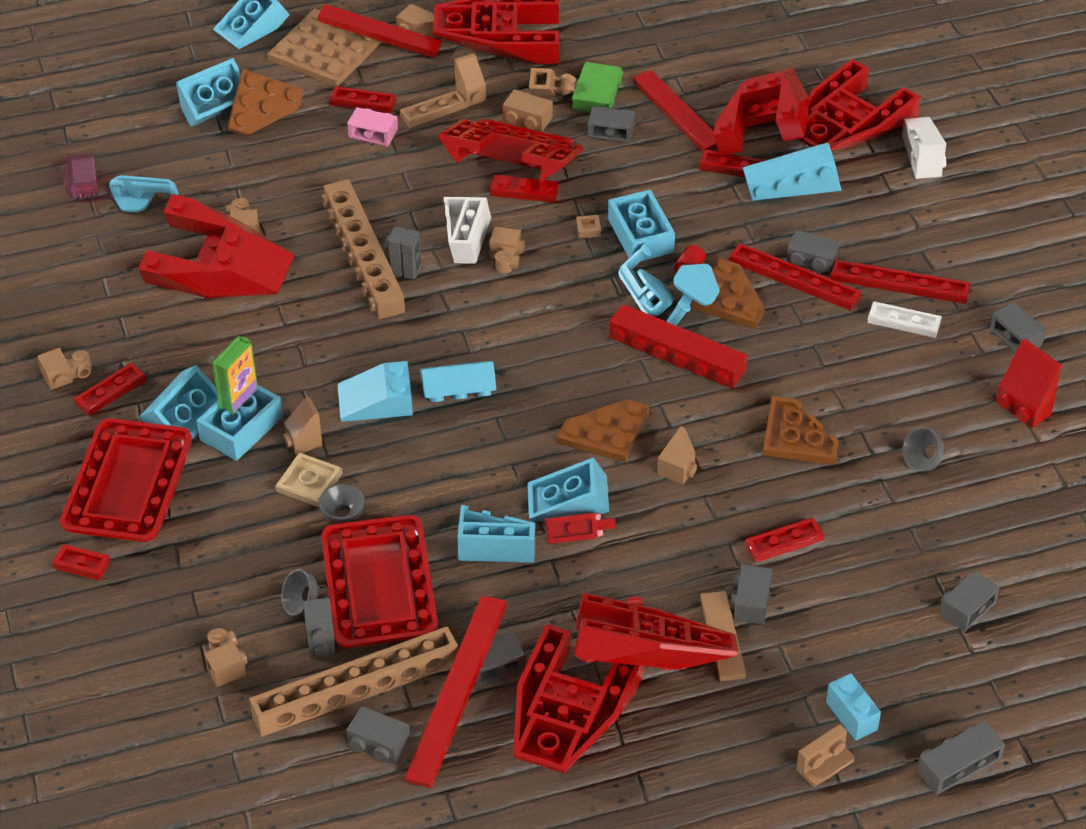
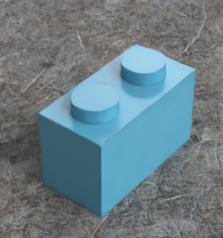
M851 673L828 684L826 703L855 741L878 731L881 711Z

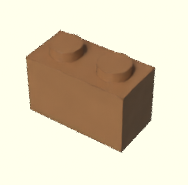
M513 90L503 104V121L528 129L543 131L553 118V101L518 90Z

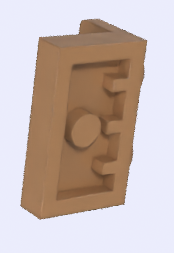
M839 724L798 751L796 770L813 787L818 786L854 762L855 756L845 747L847 730Z

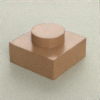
M599 215L576 217L579 239L601 237Z

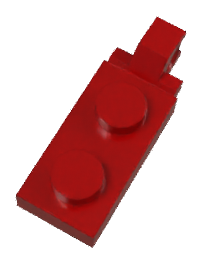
M601 513L545 518L548 544L598 538V536H603V530L616 528L615 518H601Z

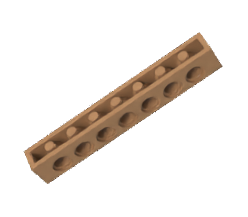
M347 179L324 185V195H321L323 206L328 208L331 223L335 222L336 234L338 237L341 236L343 250L348 251L350 265L355 266L354 270L357 281H362V291L364 296L369 297L368 302L371 311L376 312L379 320L405 313L404 295L350 180Z
M448 626L251 697L249 700L252 717L261 737L451 668L458 653V645Z

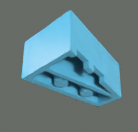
M461 505L458 529V560L534 563L535 523L505 516L502 519L491 516L489 511L483 510L482 513L470 511L469 506Z

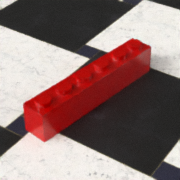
M625 304L619 308L609 321V338L689 370L699 376L713 380L721 385L733 389L746 372L747 354Z

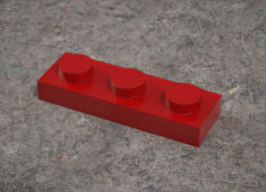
M494 174L490 196L556 203L559 182L549 180L540 182V179Z

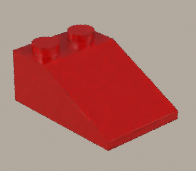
M1022 340L999 385L996 402L1033 429L1052 414L1062 365L1028 340Z

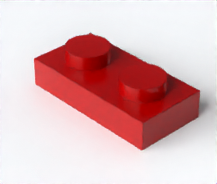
M63 544L52 564L55 570L100 581L111 561L109 555Z

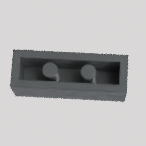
M985 721L976 726L971 725L962 734L947 738L942 745L934 749L925 750L919 757L917 773L934 793L938 795L1000 761L1003 756L1005 743Z

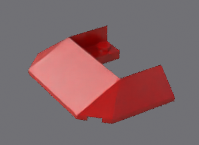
M461 119L439 134V139L456 164L468 155L475 154L540 169V182L563 168L583 152L584 148L580 144L574 146L573 140L569 137L490 119H481V121L471 123L470 119Z

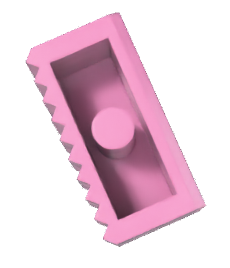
M356 107L347 123L350 139H361L362 141L365 140L366 142L369 141L370 143L373 142L374 144L377 143L386 147L389 146L398 130L397 116H393L390 113L376 112L368 108Z

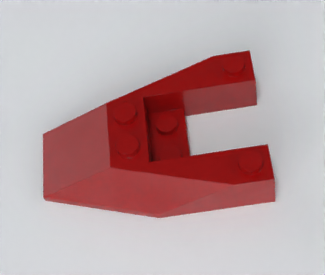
M455 0L436 4L434 7L433 35L475 51L536 64H559V31H517V24H559V0Z
M851 59L812 89L808 96L810 103L805 137L798 138L797 140L809 147L829 143L831 152L848 149L902 128L904 119L916 118L919 112L921 96L902 87L878 107L871 105L857 97L858 94L867 88L869 67Z
M794 68L755 76L742 82L715 122L713 137L721 156L742 151L746 127L776 120L784 142L805 137L810 100Z
M175 194L171 195L164 210L169 226L207 235L196 262L146 250L138 268L144 283L204 298L279 294L293 261V253L227 214L193 198Z
M582 593L576 618V630H579L575 645V656H578L582 661L594 662L596 660L600 662L658 667L663 670H680L737 657L736 635L660 609Z
M546 624L517 685L513 758L565 774L619 718L635 695L645 673V666L612 663L603 686L560 674L571 651V631Z

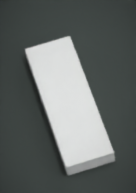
M873 301L868 316V323L936 338L942 316Z

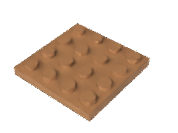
M314 8L267 54L268 60L334 87L339 86L382 41L318 22L320 10Z

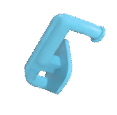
M120 175L113 178L109 184L113 198L121 211L136 213L145 210L156 192L168 193L169 197L172 194L179 195L175 183L169 179Z
M643 244L620 267L619 277L641 311L657 316L672 304L674 298L659 279L639 269L637 273L646 285L643 287L632 270L642 259L651 255L648 246ZM657 296L660 301L654 306L652 300Z
M696 264L680 267L673 281L676 288L684 294L667 322L677 326L686 312L690 311L692 300L705 306L711 305L720 290L710 265Z

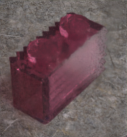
M93 153L67 156V164H63L65 177H68L64 179L66 192L70 191L74 200L76 198H88L89 196L97 197L98 185Z

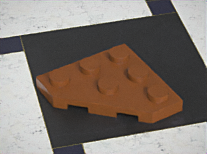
M243 69L240 74L227 130L247 137L296 112L300 107L304 89Z
M718 258L712 271L720 290L714 302L708 306L701 305L692 300L691 308L756 329L764 316L765 307L740 264Z
M772 396L763 456L836 465L839 440L834 435L830 436L823 429V425L812 414L808 415L802 409V404L797 399Z
M626 399L567 419L557 436V444L626 462L648 416L650 405Z

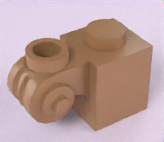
M531 68L529 89L537 97H555L556 94L569 95L575 91L574 83L576 78L568 73L557 77L552 69Z
M237 198L232 201L231 205H226L227 215L259 232L257 209L249 210L247 199Z
M494 227L489 242L490 258L495 259L496 271L506 274L511 272L512 269H518L519 253H523L525 241L521 240V230Z
M60 348L37 356L41 373L50 390L72 383L74 378H86L91 373L92 366L89 354L83 350L74 352L72 359H65Z
M222 628L211 630L207 636L210 651L204 654L207 669L216 686L219 687L246 676L245 664H248V660L243 649L238 650L236 646L238 643L232 630L227 632Z

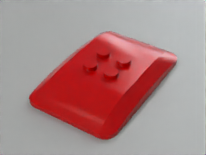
M107 418L99 422L61 515L60 524L62 529L71 533L148 542L155 539L164 522L192 442L190 430L184 427Z
M403 515L329 525L323 529L321 536L335 642L339 646L349 648L410 640L438 630V619L423 526L417 516Z

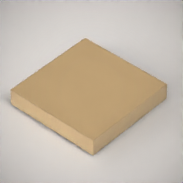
M298 453L276 484V492L320 507L319 500L322 493L336 484L343 474L342 468Z

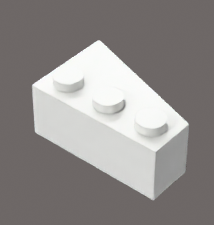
M930 117L904 119L902 137L915 178L942 177V170L946 167V142Z
M444 197L448 241L454 263L476 264L491 220L487 198Z

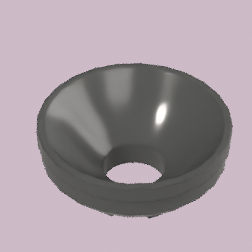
M919 427L911 431L903 445L905 463L912 470L918 472H927L936 468L944 454L942 437L935 430L927 427ZM933 444L935 454L932 458H928L926 454L927 448Z
M338 484L329 487L322 493L319 506L322 515L327 520L338 524L348 523L356 520L363 513L365 499L363 493L357 487L349 484ZM342 508L350 510V513L345 516L336 514Z
M296 569L285 579L281 592V601L285 612L289 615L304 616L303 601L318 599L320 588L312 573Z

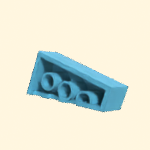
M829 143L743 167L752 201L841 191Z

